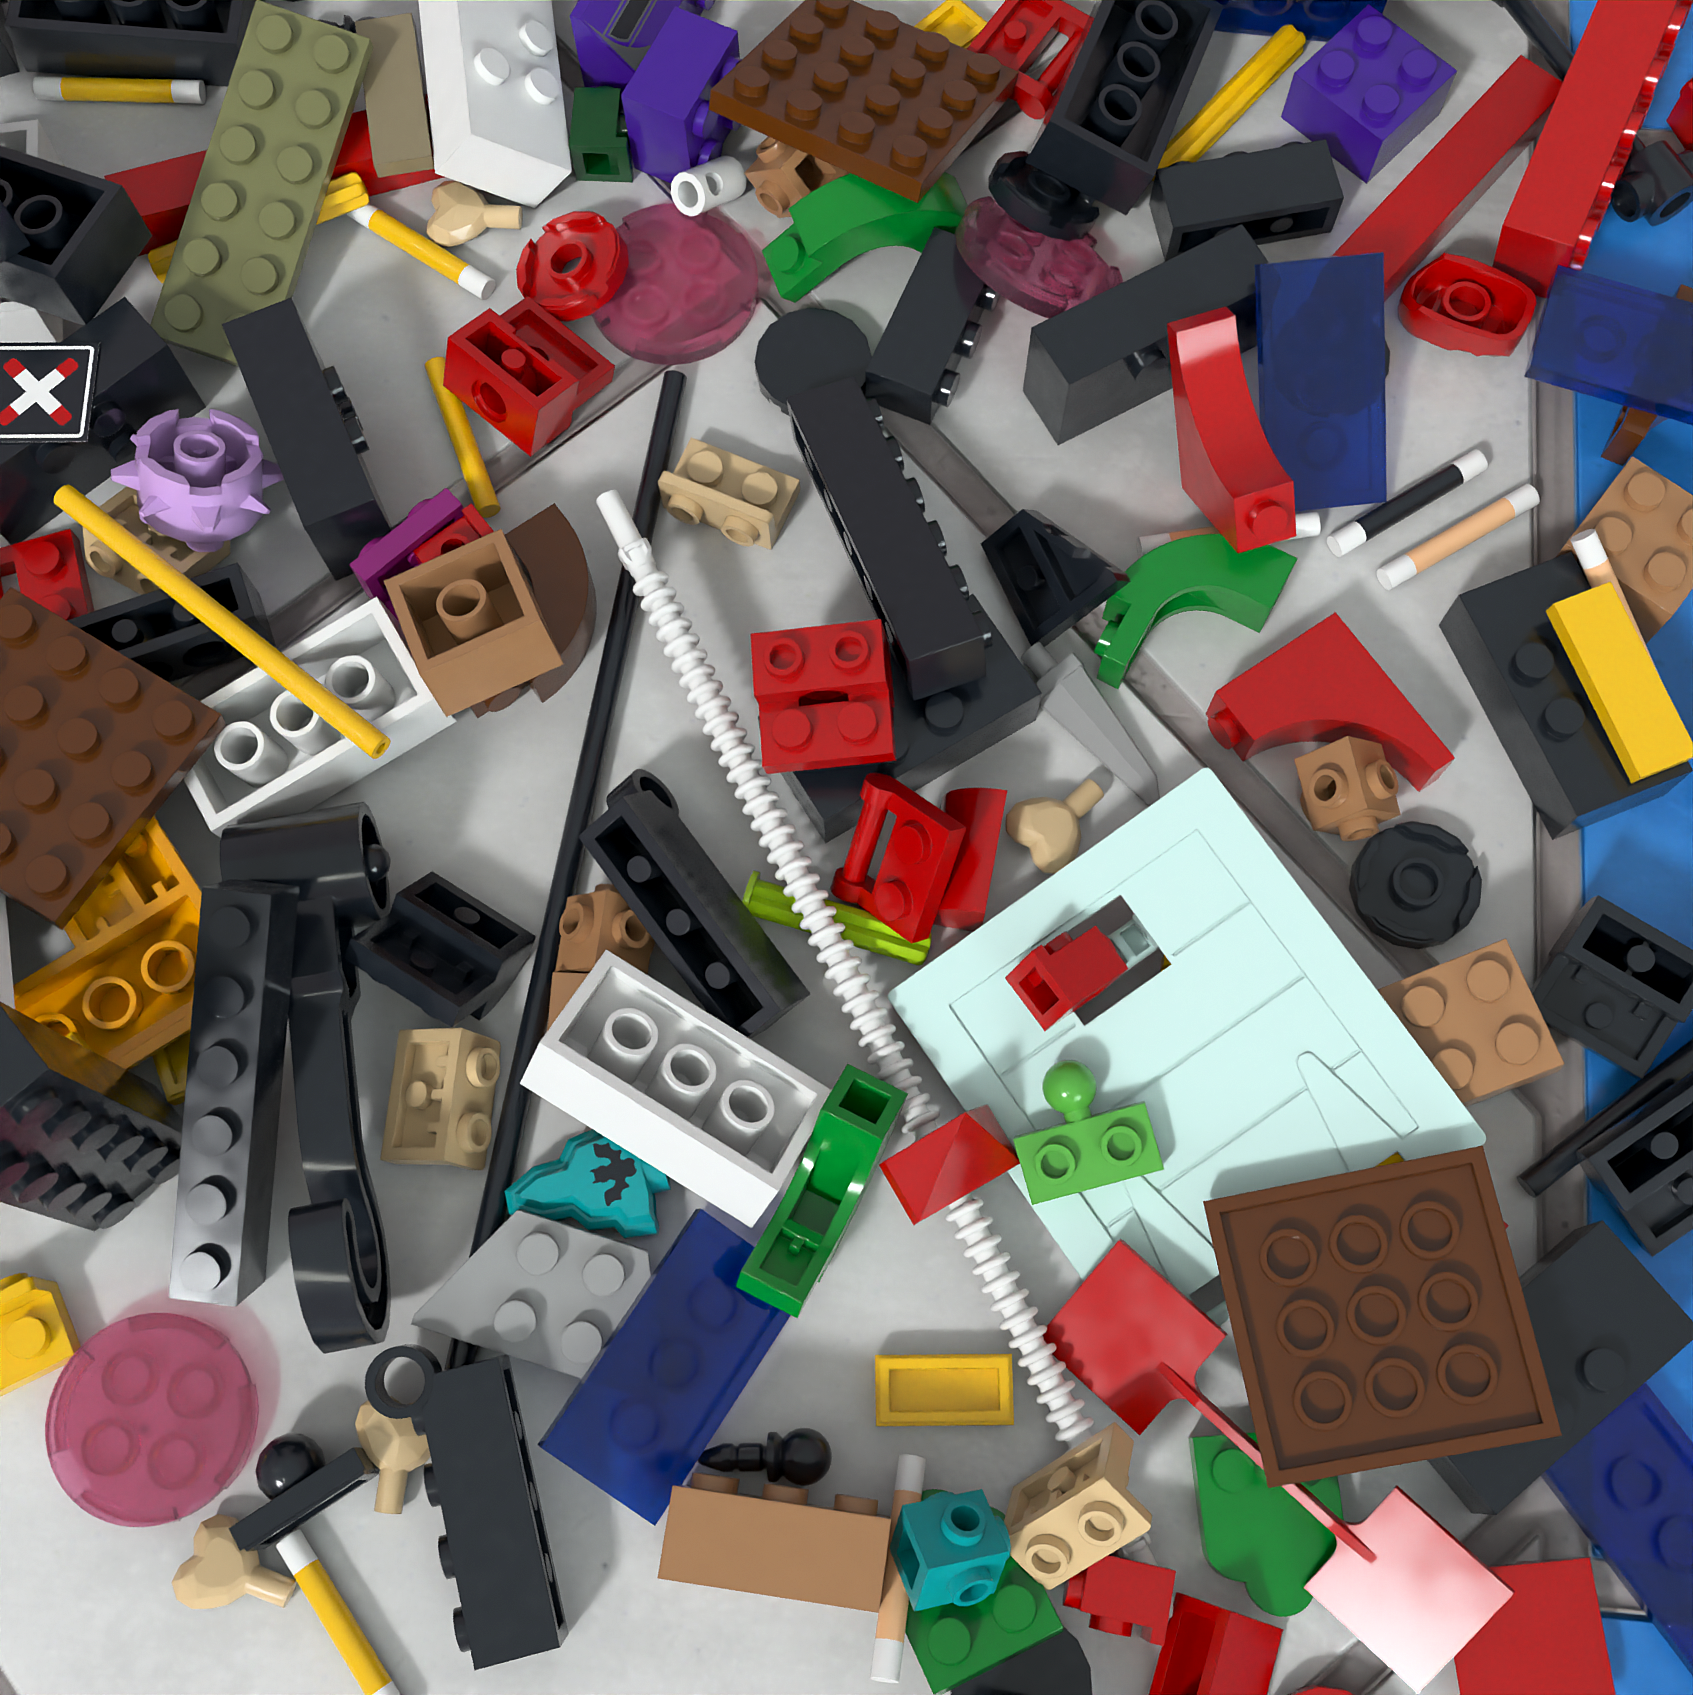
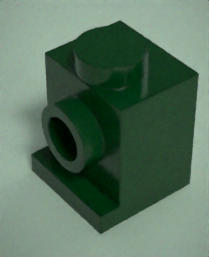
M599 86L596 88L575 87L569 149L577 181L633 183V167L629 151L631 148L620 88L611 86Z

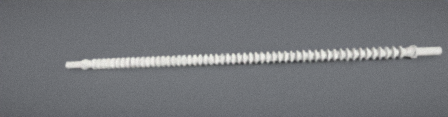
M617 490L607 491L596 499V503L619 547L618 557L625 570H629L631 576L636 581L633 586V592L637 596H644L641 601V608L644 611H652L648 623L651 626L660 627L656 633V638L660 642H667V645L664 647V654L667 657H675L671 669L675 673H683L679 685L682 688L691 689L687 696V701L690 704H698L699 707L695 711V717L699 720H706L707 723L703 727V733L714 736L715 739L711 742L710 747L713 751L722 752L723 755L719 758L718 763L722 767L730 768L731 771L727 774L726 779L730 783L738 784L739 787L735 790L734 795L738 799L746 800L747 803L742 811L745 815L754 816L755 820L752 821L750 827L753 831L762 832L763 836L759 840V845L763 848H770L771 853L767 856V861L770 864H778L779 869L775 873L776 879L786 880L787 882L783 894L787 897L794 896L796 902L792 905L791 909L794 913H802L804 919L800 922V927L803 930L810 929L812 932L808 944L819 946L821 952L817 955L816 960L820 963L826 962L829 966L825 973V978L828 980L835 979L838 986L833 990V994L837 997L843 996L846 1000V1003L841 1008L842 1012L852 1013L855 1020L851 1022L850 1028L852 1030L860 1029L863 1037L858 1042L859 1046L869 1047L872 1054L867 1058V1062L872 1065L877 1063L880 1072L877 1073L876 1078L886 1081V1083L908 1093L900 1116L903 1115L906 1121L901 1130L905 1134L912 1133L915 1139L913 1143L938 1129L935 1120L940 1114L936 1110L929 1111L926 1103L931 1099V1096L928 1093L921 1094L917 1086L922 1082V1078L920 1076L912 1077L909 1068L913 1065V1060L902 1058L900 1051L904 1049L905 1044L902 1041L895 1042L893 1040L892 1034L896 1031V1026L893 1024L886 1025L883 1017L888 1012L885 1007L878 1008L875 1005V1000L879 997V993L876 990H868L866 984L871 978L870 975L867 973L860 974L858 971V966L862 963V959L859 956L852 957L849 950L852 949L854 943L850 939H842L841 933L845 930V925L833 921L832 917L837 913V909L834 906L827 907L824 901L829 894L824 889H817L816 884L819 882L820 876L817 873H809L808 868L812 860L810 857H801L800 851L803 849L804 844L800 840L793 841L791 836L796 828L793 824L784 823L783 819L787 816L788 812L785 808L776 807L775 803L779 799V794L774 791L769 792L767 789L771 783V778L767 775L761 776L759 774V771L762 769V761L751 758L755 747L751 743L743 742L747 731L743 727L736 728L735 724L739 720V715L736 712H728L727 708L731 704V699L728 696H720L719 693L723 689V683L720 680H712L711 677L715 674L716 669L711 664H704L708 655L706 650L696 648L700 637L696 633H688L692 626V621L689 618H681L684 606L680 602H673L676 597V590L673 587H665L669 580L668 574L658 571L651 553V545L647 538L641 537ZM971 1193L948 1205L950 1212L945 1218L948 1222L956 1221L959 1230L954 1236L957 1240L965 1239L968 1245L963 1255L966 1258L974 1257L977 1266L973 1268L972 1273L975 1276L983 1275L986 1284L981 1288V1291L984 1294L991 1293L994 1296L995 1302L991 1305L990 1309L993 1312L1000 1311L1003 1314L1004 1320L1000 1323V1329H1009L1012 1332L1013 1339L1009 1342V1347L1012 1349L1019 1348L1022 1352L1018 1365L1020 1367L1028 1366L1031 1370L1032 1375L1027 1379V1383L1030 1386L1037 1384L1040 1388L1041 1394L1037 1396L1036 1401L1038 1404L1046 1403L1049 1406L1050 1413L1047 1414L1046 1421L1048 1423L1056 1422L1059 1426L1060 1431L1056 1433L1055 1439L1058 1442L1065 1441L1068 1444L1069 1450L1065 1452L1067 1453L1093 1436L1089 1428L1094 1424V1419L1082 1416L1080 1409L1084 1406L1085 1402L1082 1398L1074 1399L1071 1390L1075 1387L1074 1380L1065 1381L1062 1377L1061 1372L1065 1369L1066 1364L1063 1361L1056 1362L1053 1359L1052 1353L1056 1350L1057 1346L1055 1343L1047 1344L1044 1341L1043 1334L1047 1332V1326L1044 1324L1037 1325L1034 1321L1038 1308L1036 1306L1028 1307L1025 1303L1024 1298L1028 1296L1029 1290L1027 1288L1019 1289L1016 1285L1015 1280L1020 1276V1272L1008 1269L1006 1262L1011 1258L1009 1252L1001 1253L997 1244L1002 1240L1000 1234L992 1235L988 1226L993 1222V1219L990 1216L983 1217L979 1210L984 1204L983 1199H974ZM1147 1532L1114 1551L1119 1558L1158 1566L1148 1546L1152 1541ZM1172 1594V1600H1171L1169 1618H1171L1172 1615H1173V1603H1174V1599H1175V1597H1174L1173 1594Z

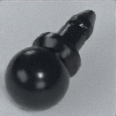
M798 1428L789 1432L784 1438L777 1432H769L767 1446H764L762 1443H740L738 1446H735L733 1443H723L698 1453L697 1460L699 1464L721 1472H733L735 1469H738L740 1472H761L767 1469V1477L770 1483L778 1482L784 1476L793 1484L808 1486L817 1483L827 1474L832 1461V1452L828 1441L821 1433L810 1428Z

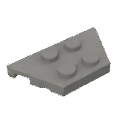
M518 1209L414 1314L411 1325L647 1400L663 1405L666 1402L668 1388L648 1250L525 1210Z

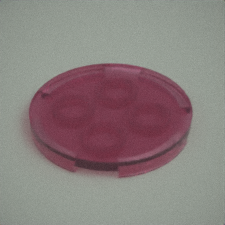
M991 196L979 198L970 203L956 228L955 239L958 250L967 265L983 282L1014 304L1048 319L1123 283L1119 267L1111 265L1109 268L1107 263L1094 250L1097 239L1090 233L1084 239L1072 241L1047 237L1030 230L1013 219L998 204H995L996 201Z
M674 203L646 207L623 217V224L617 227L616 230L627 244L629 265L625 278L611 300L591 314L602 335L623 353L641 361L660 365H681L700 361L715 355L733 343L749 324L756 309L759 294L756 259L744 235L737 233L723 221L708 215V211L697 216H688L677 209Z
M147 1313L128 1317L107 1326L89 1338L74 1353L54 1385L49 1399L45 1422V1442L51 1468L62 1489L73 1502L87 1513L108 1523L127 1527H153L178 1522L180 1519L192 1515L214 1500L224 1489L230 1487L250 1455L258 1426L259 1405L256 1384L252 1383L244 1360L230 1343V1339L213 1326L198 1319L171 1313Z

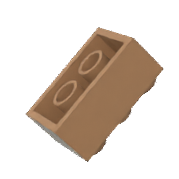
M692 1473L691 1485L672 1486L658 1579L879 1613L891 1517L877 1514L878 1500L835 1494L834 1507L808 1504L809 1489L764 1483L762 1496L738 1493L740 1479L706 1473Z

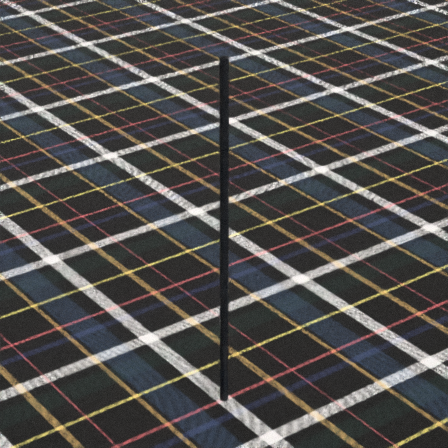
M668 370L663 376L632 517L641 537L647 538L650 545L661 501L658 480L662 472L668 469L687 381L686 375L676 370ZM623 564L469 1258L505 1221L508 1207L505 1190L513 1184L533 1092L521 1085L520 1082L539 1042L546 1032L552 975L556 969L561 939L559 932L560 919L566 909L567 897L575 896L585 852V846L578 836L591 824L640 596L635 595L633 592V586L636 581L631 576L629 570H625ZM451 1337L444 1370L474 1363L477 1345Z

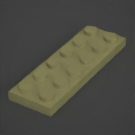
M256 0L150 324L167 344L239 367L222 324L293 297L374 48L370 38L261 0Z

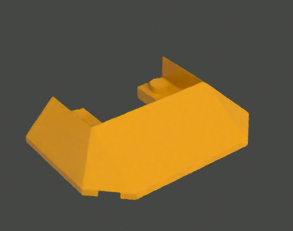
M155 815L64 927L75 948L13 985L15 1010L63 1036L70 1032L78 1033L93 1052L126 1070L132 1069L188 1034L191 1030L202 890Z

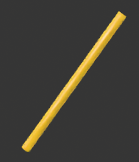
M64 485L56 492L54 496L55 505L371 758L377 759L386 752L391 742L390 738L72 485Z

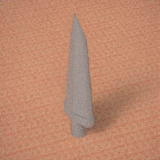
M1040 642L1031 646L1022 655L1021 659L1039 678L1035 683L1042 692L1039 705L1148 806L1158 801L1160 795L1157 775L1083 667L1084 664L1075 653H1072L1060 663H1057Z

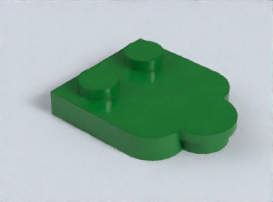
M1256 1432L1246 1433L1258 1444ZM1226 1435L1188 1438L1201 1546L1207 1563L1222 1577L1244 1582L1248 1596L1262 1611L1279 1617L1300 1613L1313 1599V1596L1303 1587L1335 1552L1337 1547L1335 1534L1326 1528L1282 1486L1268 1488L1264 1470ZM1338 1476L1300 1482L1336 1516L1344 1520Z
M941 1489L922 1491L921 1501L936 1493L948 1491ZM990 1507L993 1515L999 1516L1004 1521L1005 1514L998 1509ZM1010 1556L1005 1562L994 1594H990L976 1604L957 1606L954 1603L914 1611L909 1600L905 1633L933 1695H942L1064 1632V1627L1043 1585L1037 1583Z

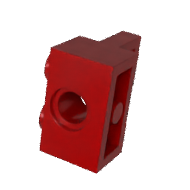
M527 296L500 316L491 308L487 309L448 337L443 386L531 457L570 427L575 409L612 382L615 365Z
M881 619L750 634L754 697L759 704L762 767L766 774L896 761L892 709L895 705L891 653Z

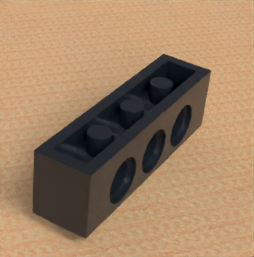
M238 562L190 578L192 582L266 641L276 646L260 594ZM162 589L67 620L169 683L245 657Z

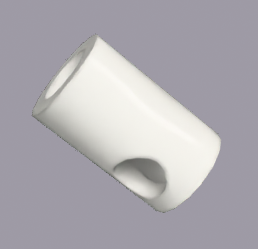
M728 155L677 174L671 183L673 202L683 214L697 216L740 197L746 188L745 171L735 158Z

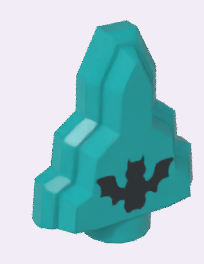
M594 1129L569 1138L559 1159L533 1166L505 1190V1196L511 1216L518 1209L556 1221L574 1218L589 1231L616 1228L624 1239L659 1234L655 1194L671 1190L669 1176Z

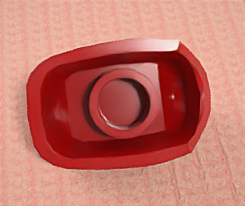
M1443 253L1410 277L1404 286L1397 309L1401 324L1414 337L1449 351L1458 350L1472 353L1477 357L1483 355L1509 357L1522 340L1532 319L1537 302L1533 291L1516 278L1477 260Z

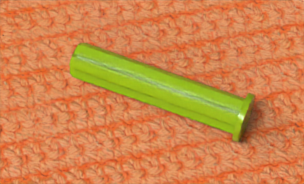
M753 871L742 900L752 916L812 934L810 929L803 930L800 927V922L804 919L803 914L794 913L791 909L792 905L796 902L794 896H785L783 894L784 886L760 880L761 873ZM827 899L824 901L827 907L834 906L837 909V913L832 917L833 921L845 925V930L841 933L843 940L850 939L855 947L911 964L923 965L932 942L931 932L928 939L911 944L867 911Z

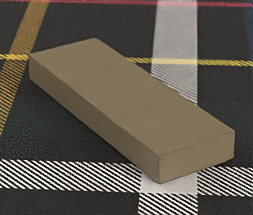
M412 12L355 21L356 34L370 38L374 47L363 79L373 165L378 178L434 169L428 108L417 30Z

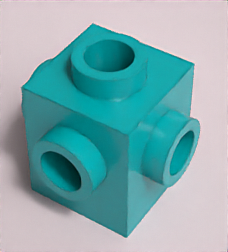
M979 1489L960 1494L939 1492L929 1496L924 1501L902 1505L889 1549L913 1610L919 1611L949 1603H954L957 1606H970L984 1600L990 1594H994L1005 1562L1010 1557L1011 1545L1004 1521L999 1516L993 1515L983 1490Z

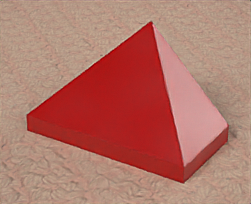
M986 1104L964 1112L883 1161L879 1166L914 1226L1019 1165L1020 1162L1010 1141L990 1107Z

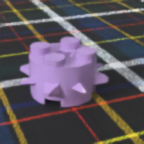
M179 409L169 410L150 418L137 431V435L133 434L131 436V441L137 446L135 460L111 469V480L136 489L140 520L144 523L151 525L161 534L185 541L188 547L194 551L215 552L223 547L224 541L232 540L250 531L257 521L261 519L262 513H270L271 509L263 501V488L282 481L284 478L278 464L263 459L264 455L259 447L257 431L241 418L220 410L209 409L210 419L199 417L179 419Z

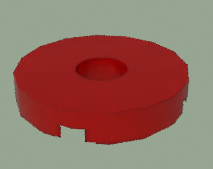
M573 211L556 217L544 225L542 229L545 233L539 237L536 243L532 239L529 240L521 252L516 268L517 286L523 297L529 296L559 321H574L591 315L609 302L622 285L629 265L627 244L613 224L607 222L603 216L593 211ZM582 257L575 269L562 274L563 268L568 262Z

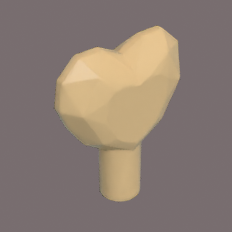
M455 180L444 181L433 189L431 202L435 213L428 220L426 233L437 245L452 247L476 238L486 227L519 230L522 228L523 213L521 206L488 204L481 192L470 185Z
M1086 779L1063 801L1049 797H1038L1018 802L1006 815V832L1016 843L1029 847L1034 864L1043 873L1055 874L1075 860L1081 841L1079 819L1104 797V793L1096 782Z
M390 1396L394 1401L400 1403L398 1400ZM367 1400L360 1406L355 1426L362 1448L371 1462L380 1469L374 1511L385 1514H402L408 1472L424 1464L431 1457L426 1435L417 1436L411 1417L403 1419L386 1417L377 1412Z
M217 1514L200 1523L193 1537L194 1555L179 1566L172 1580V1586L176 1599L191 1609H213L229 1605L247 1593L285 1608L293 1594L297 1581L260 1566L258 1550L240 1551L229 1531V1528L239 1521L234 1517Z

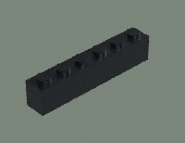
M854 375L786 397L795 444L876 619H881L890 650L913 700L915 701L987 676L985 649L993 646L989 625L981 610L971 612L966 602L969 601V590L964 574L958 564L948 565L944 557L947 556V548L941 528L936 520L926 521L923 515L925 513V503L919 484L914 477L905 479L902 473L904 471V461L896 438L894 436L885 438L882 433L884 422L876 398L873 395L865 398Z
M229 879L202 887L169 1298L237 1307L265 1282L299 886Z

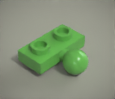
M1063 1060L1055 1063L1046 1072L1042 1083L1043 1095L1047 1103L1054 1110L1063 1113L1065 1123L1017 1135L1013 1138L1032 1205L1164 1170L1145 1101L1092 1115L1089 1106L1096 1095V1080L1086 1065L1075 1060Z

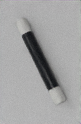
M1477 449L1472 450L1327 537L1329 549L1335 556L1341 557L1487 470L1488 463L1485 456Z

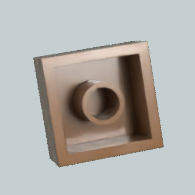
M1632 456L1556 557L1572 552L1585 575L1570 540L1580 532L1595 529L1644 642L1647 644L1674 615L1693 589V495Z
M502 529L384 581L418 673L446 717L564 664L527 577Z
M1506 938L1378 989L1380 995L1465 1108L1557 1073L1565 1064Z

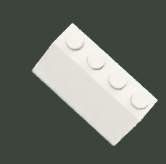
M605 950L539 1042L520 1082L521 1085L751 1228L779 1192L814 1129L820 1109L832 1091L608 950Z

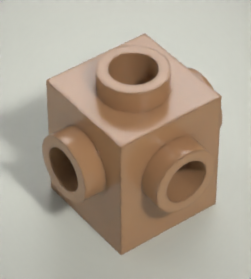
M771 137L764 139L757 147L756 154L759 157L744 173L756 188L755 194L760 204L778 218L791 217L788 209L800 199L826 183L849 174V172Z
M1346 736L1294 759L1303 791L1300 797L1301 807L1306 818L1311 823L1313 831L1340 835L1342 841H1355L1375 835L1379 832V823L1401 815L1396 798L1399 788L1397 776L1391 765L1386 761L1382 744Z
M599 884L595 886L594 892L567 897L566 909L561 916L559 924L561 939L555 972L589 974L605 950H608L648 975L650 955L655 941L613 884Z

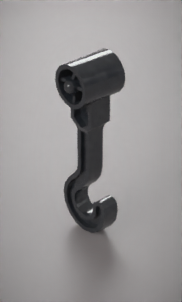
M364 802L228 825L222 830L220 840L222 881L241 879L299 886L288 1019L298 1135L303 1171L311 1204L290 1209L288 1215V1234L294 1283L302 1315L314 1344L323 1354L384 1342L390 1323L391 1289L389 1260L378 1201L364 1152L351 1025L355 1007L361 997L358 967L344 959L349 942L355 936L354 928L372 925L388 915L390 910L388 872L391 859L389 853L382 846L374 816L369 806Z

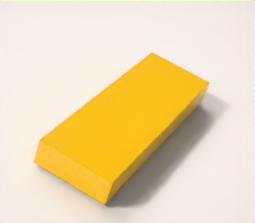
M1610 581L1553 603L1546 610V613L1630 782L1634 783L1691 760L1693 758V742L1612 582Z

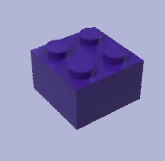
M1368 4L1294 73L1281 118L1312 142L1326 139L1331 157L1367 184L1439 116L1457 70Z
M674 7L621 94L635 169L672 183L677 174L721 157L722 145L731 130L737 131L742 124L710 111L711 89L742 60L740 59L738 31L679 7Z

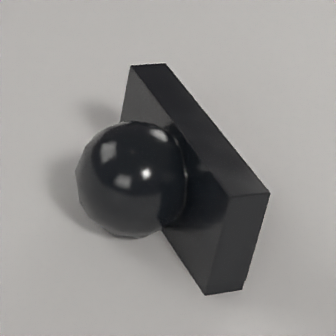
M287 1433L277 1437L262 1450L255 1469L258 1487L271 1501L230 1527L229 1531L240 1551L264 1550L379 1475L378 1471L380 1469L371 1462L364 1449L360 1447L351 1448L326 1465L323 1451L313 1439L303 1434Z

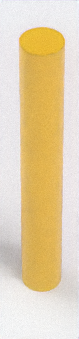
M431 358L425 363L424 367L473 504L483 518L492 517L499 513L501 508L463 403L443 386L446 358Z

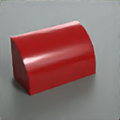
M977 787L961 788L947 792L942 797L940 809L967 828L934 920V925L974 932L983 925L1008 790Z
M1176 1592L1173 1603V1615L1168 1621L1165 1644L1161 1647L1149 1695H1267L1283 1629Z

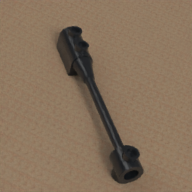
M1492 0L1499 7H1504L1563 82L1574 55L1532 1ZM1636 135L1622 176L1619 181L1617 180L1612 192L1611 204L1616 214L1626 222H1634L1644 217L1649 225L1656 226L1677 215L1693 201V151L1685 150L1676 154L1665 140L1657 141L1646 147Z

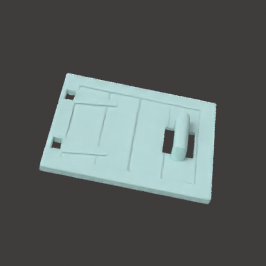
M1203 768L892 989L888 994L890 1003L964 1110L969 1111L988 1104L1016 1153L1013 1141L1015 1136L1065 1123L1063 1113L1054 1110L1047 1103L1042 1090V1083L1046 1072L1057 1062L1075 1060L1086 1065L1093 1073L1097 1090L1095 1098L1089 1106L1092 1115L1145 1101L1164 1170L1032 1205L1021 1165L1019 1164L1007 1171L1083 1282L1113 1246L1122 1239L1194 1303L1189 1295L1219 1275L1203 1201L1373 1168L1396 1152L1404 1161L1478 1147L1487 1140L1483 1130L1214 772L1209 768ZM1121 895L1134 912V915L1132 916L1133 919L1107 936L1114 944L1118 955L1130 969L1160 948L1171 965L1085 1026L1076 1013L1073 1012L1047 1031H1044L1005 977L1032 950L1041 944L1045 946L1065 931L1070 932ZM1225 1300L1205 1313L1219 1326L1230 1319Z

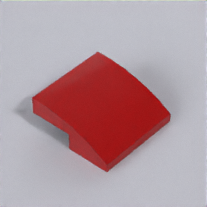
M1591 1557L1520 1561L1515 1564L1488 1566L1515 1592L1454 1656L1460 1695H1616Z

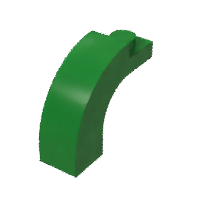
M946 172L943 173L918 203L850 173L826 183L791 206L788 210L794 223L762 250V253L781 298L796 303L842 264L862 253L888 246L909 247L922 253L934 227L961 236L976 223L956 178Z
M1205 534L1180 538L1151 550L1125 571L1131 582L1106 601L1102 619L1108 621V624L1094 650L1095 654L1102 657L1096 679L1119 689L1149 633L1165 619L1182 612H1213L1260 633L1285 587L1298 558L1270 545L1237 553L1222 534Z
M850 1064L846 1065L820 1109L805 1153L782 1201L740 1272L736 1284L737 1288L795 1318L799 1317L815 1285L822 1279L866 1192L898 1121L908 1093Z

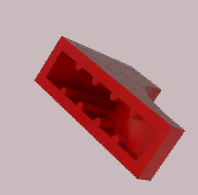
M1225 306L1167 323L1182 489L1237 553L1297 536L1294 481L1286 473L1275 456L1256 414L1243 369L1236 316Z
M1336 612L1215 691L1206 712L1208 726L1214 738L1225 749L1229 750L1232 748L1243 762L1260 752L1285 744L1297 742L1332 743L1346 736H1351L1382 744L1386 761L1420 792L1439 779L1455 759L1453 754Z

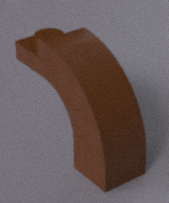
M555 503L514 528L505 536L529 584L533 588V594L564 664L470 706L477 719L489 711L498 712L507 708L519 697L521 690L528 685L539 700L544 703L568 682L583 661L590 646L597 615L595 587L579 538Z

